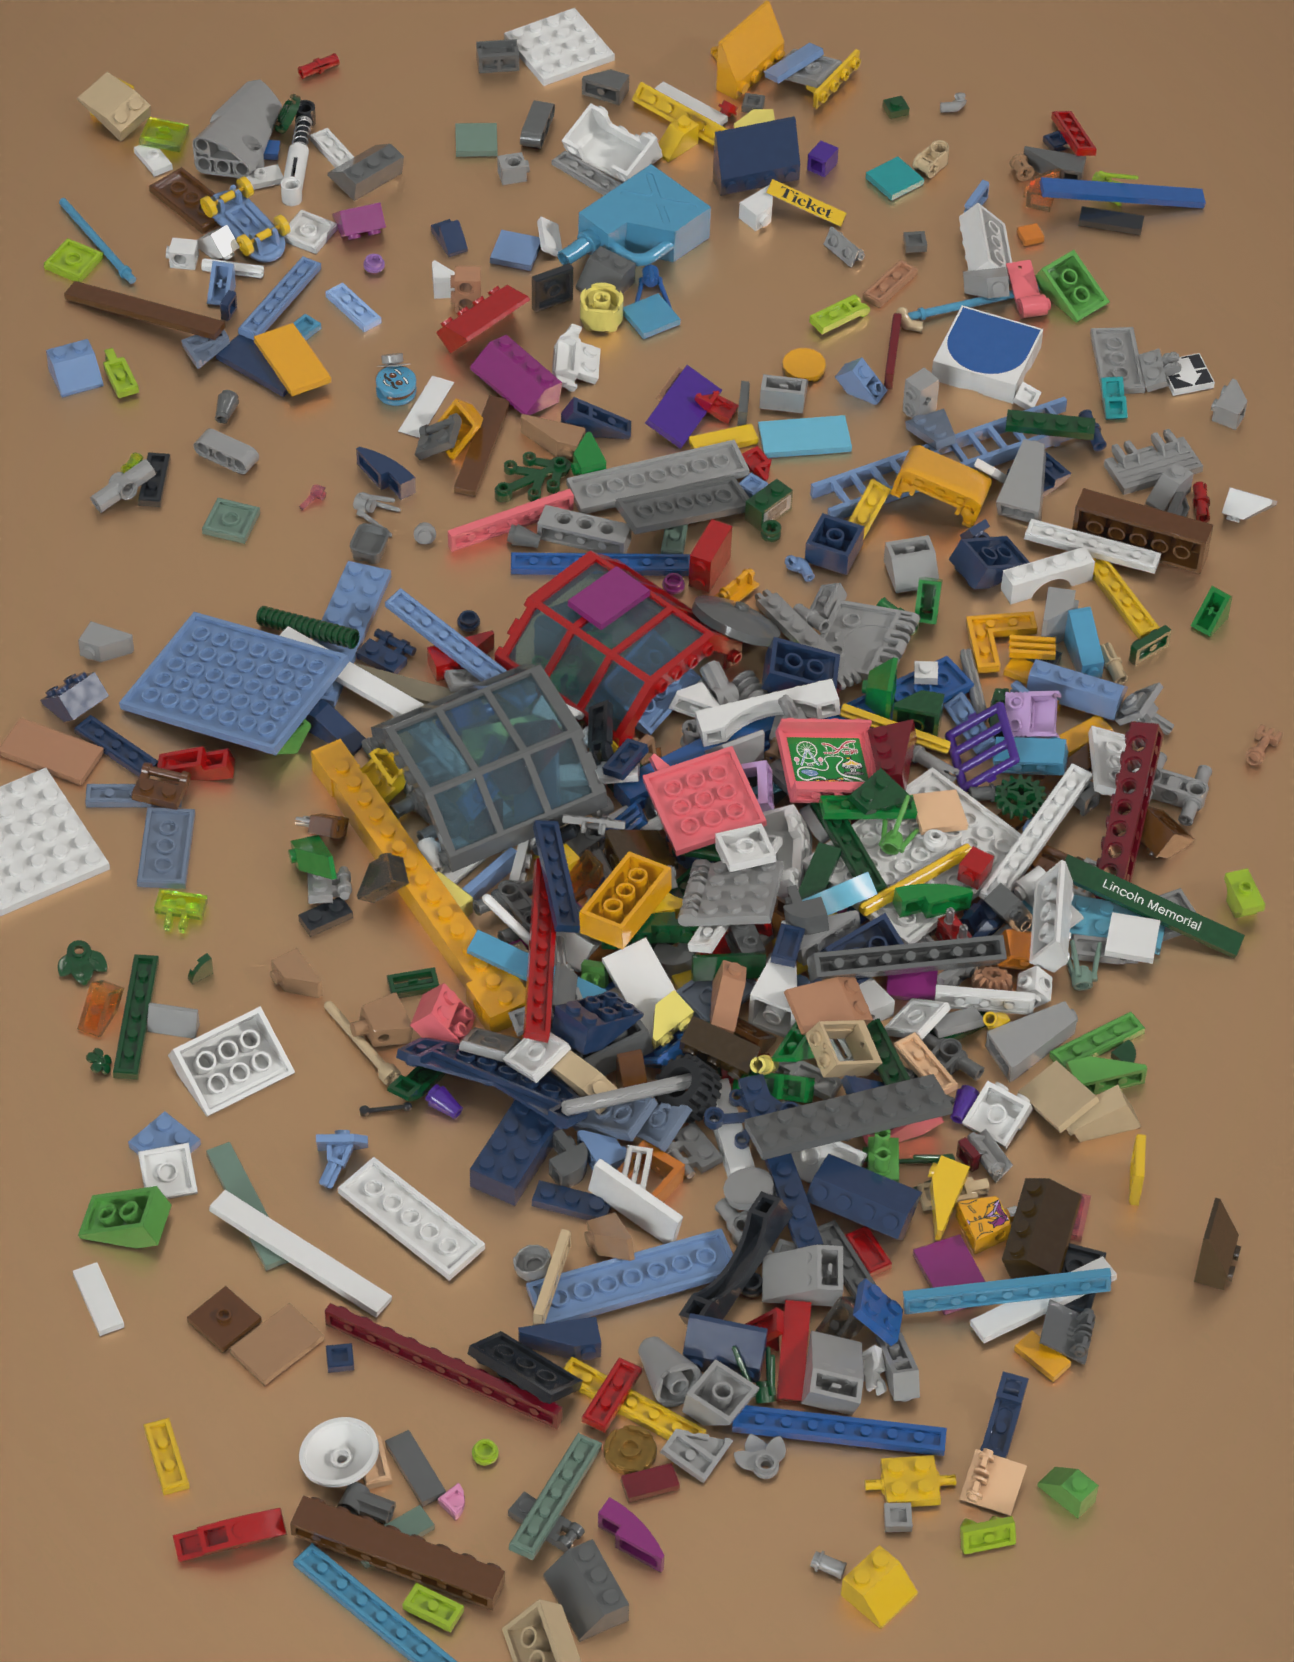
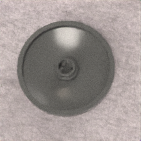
M702 595L696 597L692 605V612L699 620L714 630L736 640L752 645L769 647L773 637H780V630L773 622L743 602Z

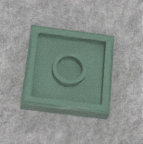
M455 123L456 157L498 156L497 123Z
M217 498L202 527V534L245 544L260 515V507Z

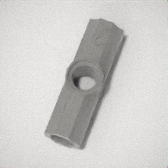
M144 459L125 473H114L109 479L108 485L92 495L90 499L96 509L102 513L121 499L129 500L133 498L137 493L138 487L156 475L155 470Z
M714 660L701 667L700 672L710 693L719 705L739 701L738 689L733 682L729 683L719 661L716 662Z

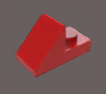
M776 1307L745 1323L746 1325L768 1329L766 1347H770L771 1352L779 1351V1336L784 1334V1311Z

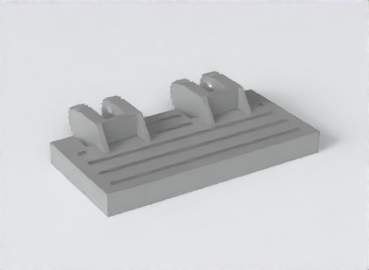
M1166 429L1163 432L1166 444L1157 432L1152 433V446L1137 450L1132 442L1128 440L1124 442V449L1127 453L1125 455L1118 444H1114L1111 450L1115 459L1111 457L1104 460V467L1123 495L1155 486L1162 473L1176 462L1194 474L1203 472V464L1185 438H1176L1170 429Z

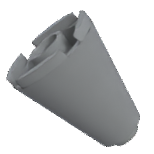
M659 1337L646 1338L639 1346L638 1353L655 1399L665 1407H676L684 1404L687 1392L702 1376L698 1366Z

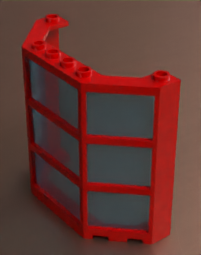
M590 550L526 599L523 604L526 607L520 619L515 618L507 632L510 636L504 647L499 646L496 650L494 661L507 671L522 664H535V666L541 664L565 703L584 714L582 719L578 720L576 718V720H585L587 726L589 707L609 700L613 703V741L620 747L627 738L632 739L634 737L637 723L650 701L656 695L663 693L670 684L681 679L684 673L689 669L695 668L703 658L710 656L713 651L724 653L722 666L724 670H727L732 665H736L742 658V642L726 636L703 623L694 615L690 607L620 560L612 559L603 554L599 555ZM617 566L648 588L650 596L600 630L568 607V600ZM535 686L536 693L538 694V699H537V700H540V698H541L542 695L540 694L539 690H538L537 687Z

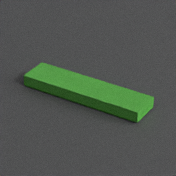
M1129 1012L1050 1051L1049 1057L1053 1062L1058 1061L1066 1069L1068 1061L1089 1056L1098 1057L1120 1046L1128 1039L1132 1040L1144 1034L1145 1027L1132 1012Z

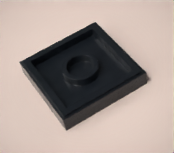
M570 263L532 276V309L535 313L573 299V266Z

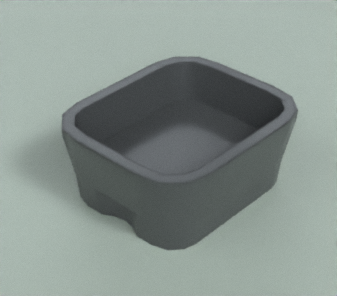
M360 524L350 542L353 559L356 561H366L369 564H378L387 547L389 530L373 524Z

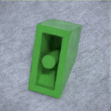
M1054 1467L1037 1484L1040 1489L1076 1518H1079L1095 1503L1099 1487L1079 1469Z

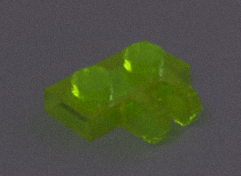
M159 889L154 911L155 914L166 915L164 930H171L174 916L181 917L178 925L179 933H186L189 918L203 920L208 902L207 895Z

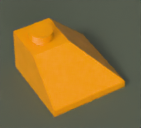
M457 398L436 422L448 419L450 415L455 413L461 417L462 424L455 446L445 450L453 460L478 431L483 421V417L472 404Z

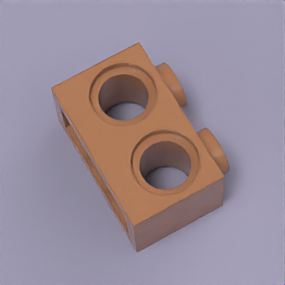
M455 266V275L450 277V286L455 288V291H451V304H455V313L466 306L468 309L474 307L472 302L481 297V266Z

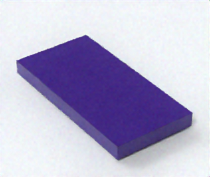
M686 365L645 424L681 449L707 413L694 400L696 394L709 395L713 391L718 390L720 394L722 389L689 365Z

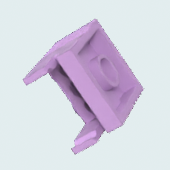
M1059 691L1006 692L1005 708L1013 736L1020 738H1060L1058 733H1056V697L1061 698V693Z

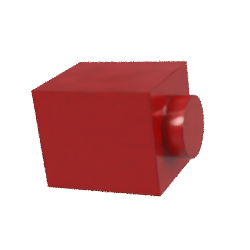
M973 846L959 864L957 880L978 890L992 871L994 856Z

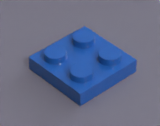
M865 1278L858 1284L853 1316L888 1345H894L899 1339L903 1309L897 1301L890 1299L884 1294L880 1287L872 1284Z

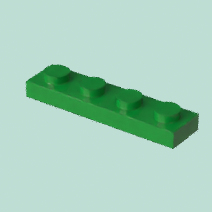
M821 795L819 800L823 819H897L902 806L898 805L894 806L891 810H879L876 813L864 815L848 800L850 795ZM914 800L907 806L903 819H916L918 812Z

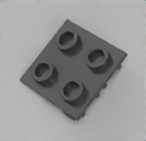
M1050 1299L1039 1343L1085 1365L1096 1318L1094 1311L1086 1308L1079 1314Z

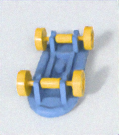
M245 176L237 179V190L233 184L230 186V190L216 193L212 197L205 196L200 199L204 213L209 218H213L221 227L226 225L229 227L240 247L239 249L245 256L264 263L275 261L282 256L286 245L284 236L291 232L290 225L281 214L275 216L272 223L249 199V197L254 195V189L251 182Z

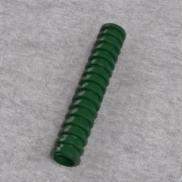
M261 606L256 614V622L259 626L270 627L279 631H284L289 626L313 640L324 641L325 643L336 644L337 646L348 647L349 649H354L359 642V631L343 625L267 606Z

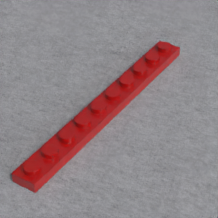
M536 858L534 864L523 1038L548 1043L551 1026L556 932L540 859Z

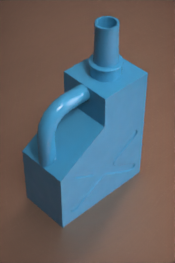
M650 164L579 212L577 240L558 252V259L562 265L572 264L586 254L592 255L601 246L636 263V266H646L658 259L675 262L710 238L711 207Z

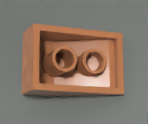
M835 977L784 991L801 1035H805L819 1021L864 1020L865 1024L868 1025L873 1020L855 977Z

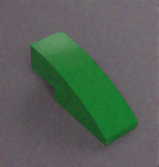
M948 884L907 885L895 888L892 904L900 918L922 912L925 918L929 919L946 914V910L949 907L954 908L955 912L970 908L973 891L971 888Z
M752 1071L750 1076L758 1075L759 1073ZM772 1072L763 1075L770 1095L776 1099L804 1103L813 1102L815 1078ZM734 1079L733 1090H740L737 1079Z

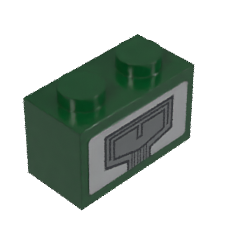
M775 479L746 500L745 520L761 531L763 522L767 520L776 521L792 509L793 490L780 480Z

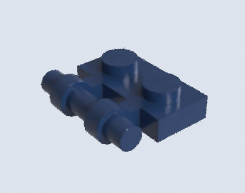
M376 629L374 637L379 639L378 642L369 638L356 652V658L376 669L398 674L407 665V657L404 655L407 653L414 656L417 649L411 646L407 640H400L387 630ZM390 644L391 646L395 647L396 649H395V650H392V649L388 648L387 646Z

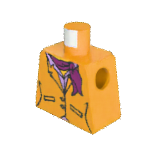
M996 1196L957 1202L955 1217L974 1255L1008 1239L1011 1223L1017 1209L1016 1205L1004 1209L999 1198Z

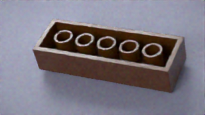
M1083 488L1075 507L1072 530L1161 553L1159 563L1201 574L1208 557L1213 525Z

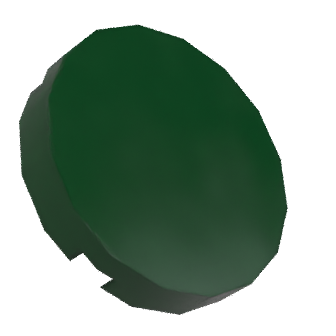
M296 94L290 95L291 100L288 99L284 103L279 113L277 122L280 124L279 126L275 125V131L280 134H284L288 130L298 111L301 97Z

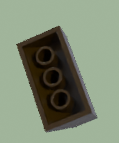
M1025 1178L1002 1257V1262L1011 1279L1061 1273L1082 1200L1081 1194L1050 1178Z

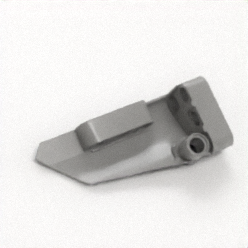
M262 80L246 82L212 115L210 124L193 140L194 163L199 172L241 178L243 176L248 177L255 169L265 166L264 152L282 109V104Z

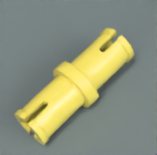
M760 1055L751 1060L750 1068L755 1073L767 1075L777 1071L779 1062H773L772 1057L769 1055Z

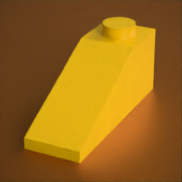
M942 1155L938 1164L933 1162L928 1177L932 1178L930 1195L935 1240L940 1241L970 1168V1166Z

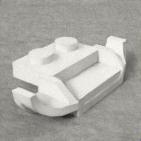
M573 323L554 345L552 374L562 382L563 388L571 392L577 389V384H575L576 378L596 384L599 378L601 348L581 342L579 334L582 327Z

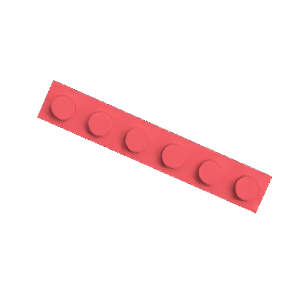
M570 489L455 527L448 530V547L453 552L508 533L512 524H520L526 527L537 523L545 505L572 511L574 508V494Z

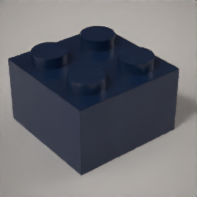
M822 513L806 542L805 560L810 564L847 575L863 546L864 526Z

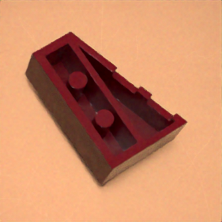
M914 719L869 728L868 735L876 771L880 768L883 769L906 791L910 774V763L913 760V749L917 741Z

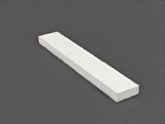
M1035 519L1030 520L1024 537L1025 540L1066 551L1086 547L1093 558L1155 574L1161 558V553Z
M1103 1256L1071 1271L1110 1268L1111 1282L1117 1280L1116 1272ZM1086 1294L1005 1303L971 1319L970 1326L981 1341L986 1343L1046 1314L1050 1299L1065 1305Z

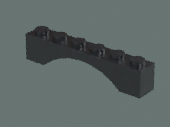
M762 1191L747 1212L741 1239L726 1267L708 1286L693 1293L679 1313L686 1326H688L690 1313L722 1320L725 1318L792 1217L781 1198Z

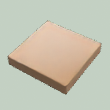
M956 789L910 794L913 795L917 808L916 821L921 835L932 829L942 832L968 829V822Z

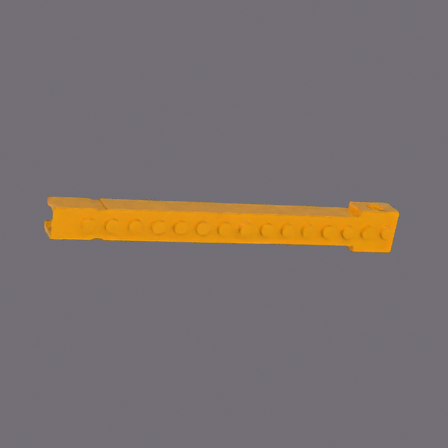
M338 739L312 750V770L330 796L335 798L337 806L344 816L349 818L351 826L465 987L466 1002L486 1030L498 1033L513 1026L508 1013L525 1007L526 988L518 977L467 953V948L477 932L367 775L362 773L360 765L343 741Z

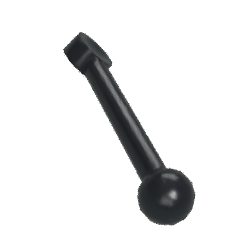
M404 1102L403 1105L374 1108L364 1105L360 1107L359 1111L361 1116H368L374 1112L394 1110L408 1112L412 1109V1104Z

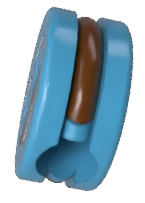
M404 366L386 367L377 374L376 394L383 403L392 406L405 405L416 396V376L409 368Z

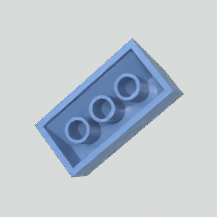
M1035 659L1027 682V689L1029 691H1059L1061 698L1056 697L1059 700V704L1110 720H1115L1128 689L1127 686L1037 659Z

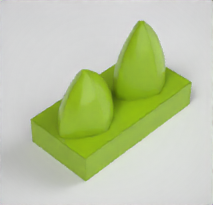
M992 1516L989 1521L980 1523L965 1518L960 1526L961 1549L964 1555L1016 1544V1529L1013 1517L1000 1518Z

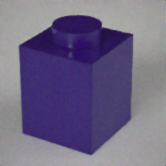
M820 140L808 154L807 170L826 177L838 162L839 148Z

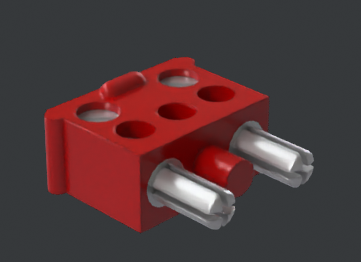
M947 908L946 915L938 918L935 932L938 941L972 937L968 932V926L962 924L955 915L954 908Z

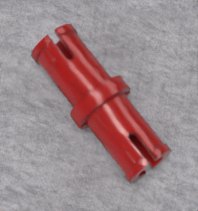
M333 53L327 57L316 58L311 63L299 66L298 73L301 79L317 73L320 75L324 73V70L339 66L340 61L337 54Z
M1198 481L1193 484L1194 498L1192 504L1196 511V520L1207 523L1210 520V498L1207 496V484L1203 481Z

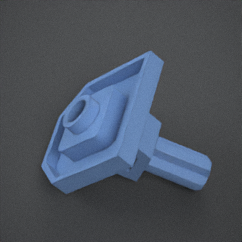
M336 1130L335 1134H317V1150L327 1151L328 1162L319 1180V1184L332 1189L341 1169H345L352 1151L368 1148V1136L350 1134L349 1130Z

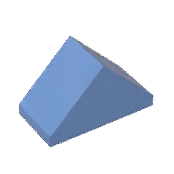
M212 261L207 304L220 305L228 290H235V266L232 263Z

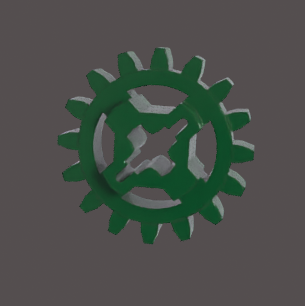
M1019 774L1018 779H1015L1011 775L1009 776V781L1003 779L1001 785L996 787V808L1002 809V815L1009 813L1010 819L1018 816L1019 820L1022 821L1023 817L1026 816L1031 820L1032 814L1038 812L1047 798V794L1044 793L1045 787H1039V780L1032 782L1031 776L1023 779L1022 775Z

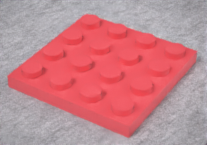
M733 746L643 775L645 787L676 856L714 844L715 833L761 823L763 827L767 826L766 818Z

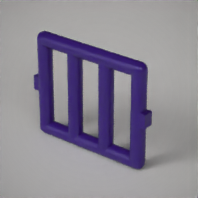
M997 702L978 714L974 712L967 716L968 720L945 733V739L951 742L949 754L954 768L959 769L958 776L955 775L958 787L966 793L969 787H978L986 781L991 783L997 779V775L1020 762L1003 702ZM995 714L998 715V723L957 746L955 737ZM1001 731L1003 732V741L962 764L961 754ZM1004 750H1008V759L971 780H966V772Z

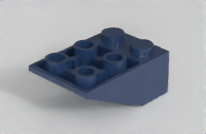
M606 991L602 994L587 996L580 1000L568 1001L567 1003L557 1005L555 1007L551 1033L584 1055L605 1048L641 1019L644 1013L635 1008L633 1004L619 997L617 993Z

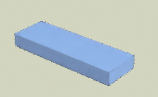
M343 282L325 291L326 298L363 332L382 323L381 317Z

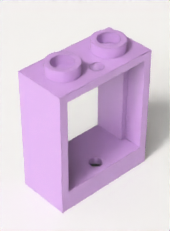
M763 760L741 764L747 778L755 776L758 778L757 801L762 812L774 809L773 774L768 762Z

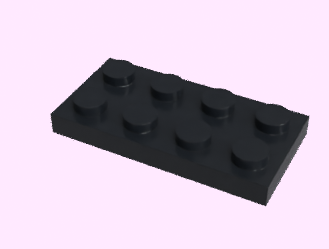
M502 1331L471 1344L467 1354L476 1359L479 1364L486 1365L496 1371L499 1376L509 1379L517 1384L520 1389L527 1390L544 1403L551 1404L581 1388L583 1380Z

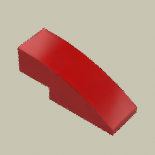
M201 746L159 754L157 767L180 773L182 771L190 772V780H223L233 778L235 759L229 748L206 752L204 747Z

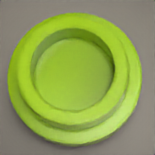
M489 1439L479 1440L472 1448V1457L480 1465L494 1463L499 1455L497 1445Z

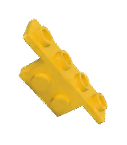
M855 49L818 88L806 85V89L814 93L813 108L817 109L822 103L824 104L828 97L837 91L839 85L846 81L854 70L859 68L861 59H859L860 50Z

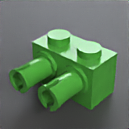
M890 1129L876 1132L875 1137H868L867 1147L862 1148V1152L867 1154L864 1161L867 1162V1168L865 1169L899 1182V1138H890Z

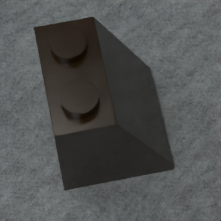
M605 830L604 855L612 871L628 852L666 866H672L675 868V871L678 869L676 857L671 856L668 842L665 838L662 839L658 830Z

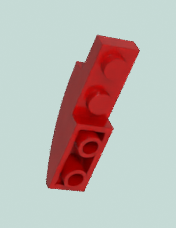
M275 1508L210 1523L172 1536L178 1561L182 1563L232 1548L237 1549L287 1535L281 1508Z

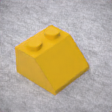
M880 1545L842 1579L841 1596L880 1629L918 1595V1591L900 1561Z

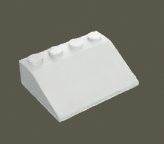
M261 1006L174 1048L168 1054L179 1078L207 1117L295 1073Z

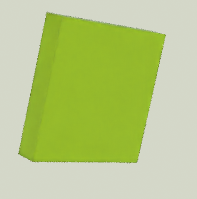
M67 238L44 262V269L72 281L82 282L104 257L102 252Z

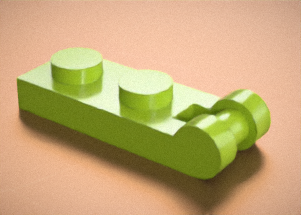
M854 294L810 315L809 322L821 334H824L859 316H867L870 312V307L866 303H861V299Z

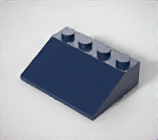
M794 116L715 132L713 182L720 196L766 187L770 185L772 179L780 183L799 180L800 155L796 119Z

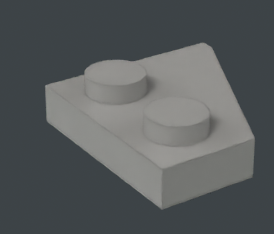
M676 1429L660 1453L704 1483L733 1440L730 1438L709 1437V1434H693L687 1430Z

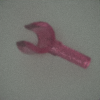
M313 485L310 495L299 508L304 510L315 498L324 500L327 495L324 491L326 488L320 485Z

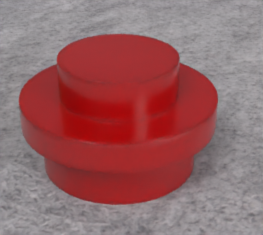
M723 100L722 104L719 103L718 106L721 107V113L730 118L732 114L737 115L738 107L726 100Z

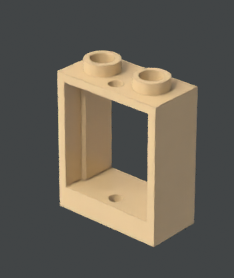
M864 1020L819 1021L805 1034L823 1078L844 1077L845 1075L869 1076L882 1064ZM830 1039H845L854 1061H838Z

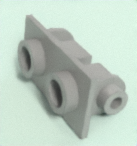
M832 226L830 227L823 245L850 267H853L855 261H862L865 257L864 251L844 237L842 232H838Z
M984 1129L980 1134L973 1132L967 1136L969 1142L981 1154V1164L997 1183L1013 1164L987 1129Z

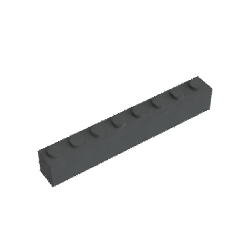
M1003 935L818 952L813 953L807 958L810 983H815L835 977H855L857 979L999 965L1007 959Z

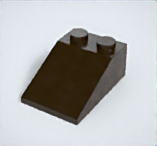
M1216 1197L1203 1238L1194 1282L1224 1290L1227 1280L1232 1282L1236 1267L1231 1266L1232 1260L1238 1261L1241 1246L1237 1245L1239 1234L1221 1199Z

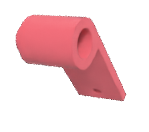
M1031 260L1006 263L1019 317L1026 319L1047 315L1048 311L1051 310V302L1049 298H1046L1045 294H1040Z

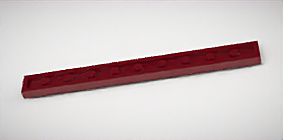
M329 1303L325 1309V1322L331 1328L555 1429H558L562 1423V1407L556 1402L551 1404L544 1403L535 1395L512 1385L506 1379H498L481 1368L476 1369L465 1364L459 1358L449 1357L437 1348H429L412 1337L398 1334L390 1327L380 1326L368 1317H360L343 1306Z

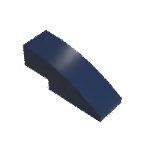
M363 447L356 448L357 465L380 490L389 487L400 500L416 493L415 476L405 467L376 451Z

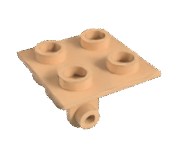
M984 1448L983 1451L976 1449L959 1500L1011 1516L1027 1465L993 1455L994 1452L990 1449Z

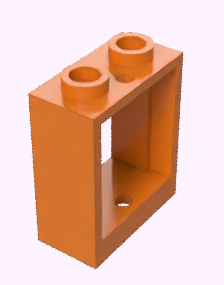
M643 1139L638 1145L639 1147L653 1148L650 1169L665 1177L652 1192L653 1196L664 1203L684 1180L685 1164ZM632 1152L628 1176L634 1170L636 1152ZM642 1153L641 1163L645 1165L647 1154ZM624 1162L617 1169L621 1173L623 1171Z

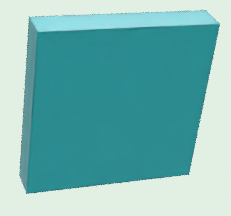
M898 156L866 172L865 176L870 183L891 201L924 185V178Z

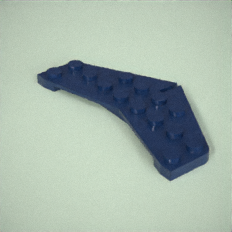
M419 1038L399 1048L396 1058L405 1061L409 1066H422L477 1081L487 1086H494L553 1122L557 1128L568 1129L588 1117L589 1111L569 1116L562 1113L561 1103L563 1101L580 1097L550 1070L535 1083L506 1065L505 1062L459 1050V1043L431 1038Z

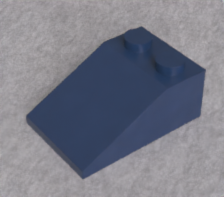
M1007 536L961 539L949 558L956 571L961 573L968 581V585L974 589L994 587L1002 583L1003 570L1030 563Z
M773 637L765 655L761 689L778 692L828 679L833 680L836 689L840 654Z

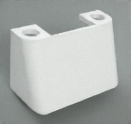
M590 103L562 139L563 146L567 152L621 183H624L663 157L658 139L654 134L643 132L641 135H633L623 126L612 124L608 111L604 107H597Z

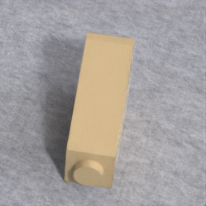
M1116 1085L1096 1095L1100 1102L1066 1129L1070 1136L1075 1134L1079 1142L1138 1129L1141 1125L1132 1105L1119 1085Z

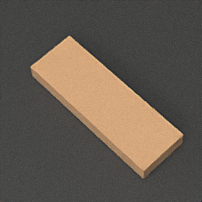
M915 1032L894 1043L896 1051L918 1077L934 1074L946 1095L957 1089L958 1083Z

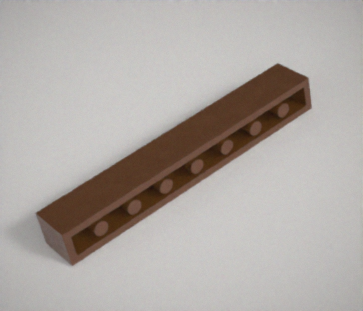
M303 1496L290 1523L291 1535L362 1562H369L370 1565L493 1610L505 1583V1571L494 1563H482L470 1554H458L443 1544L434 1545L426 1542L419 1535L412 1534L410 1536L402 1533L395 1526H384L376 1523L374 1519L368 1516L360 1517L354 1515L344 1507L327 1505L322 1499L317 1497L309 1498Z

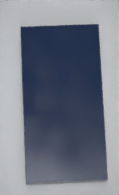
M239 334L230 341L229 345L216 354L217 360L278 395L284 397L289 393L254 343V340Z

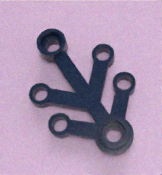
M739 1089L732 1090L729 1093V1103L732 1106H741L747 1110L741 1091ZM771 1095L776 1112L798 1107L794 1102L782 1103ZM738 1096L740 1097V1099L735 1100L732 1097ZM710 1107L704 1113V1123L712 1130L719 1129L723 1124L745 1123V1119L750 1118L748 1112L724 1114L723 1110L719 1107ZM746 1129L735 1135L734 1144L737 1148L745 1149L749 1146L750 1136ZM745 1139L746 1142L741 1143L738 1140Z

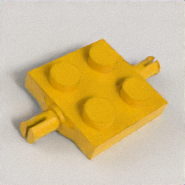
M934 1455L881 1458L880 1479L864 1480L865 1491L881 1490L885 1496L886 1503H911V1507L940 1505V1486H956V1474L939 1475Z

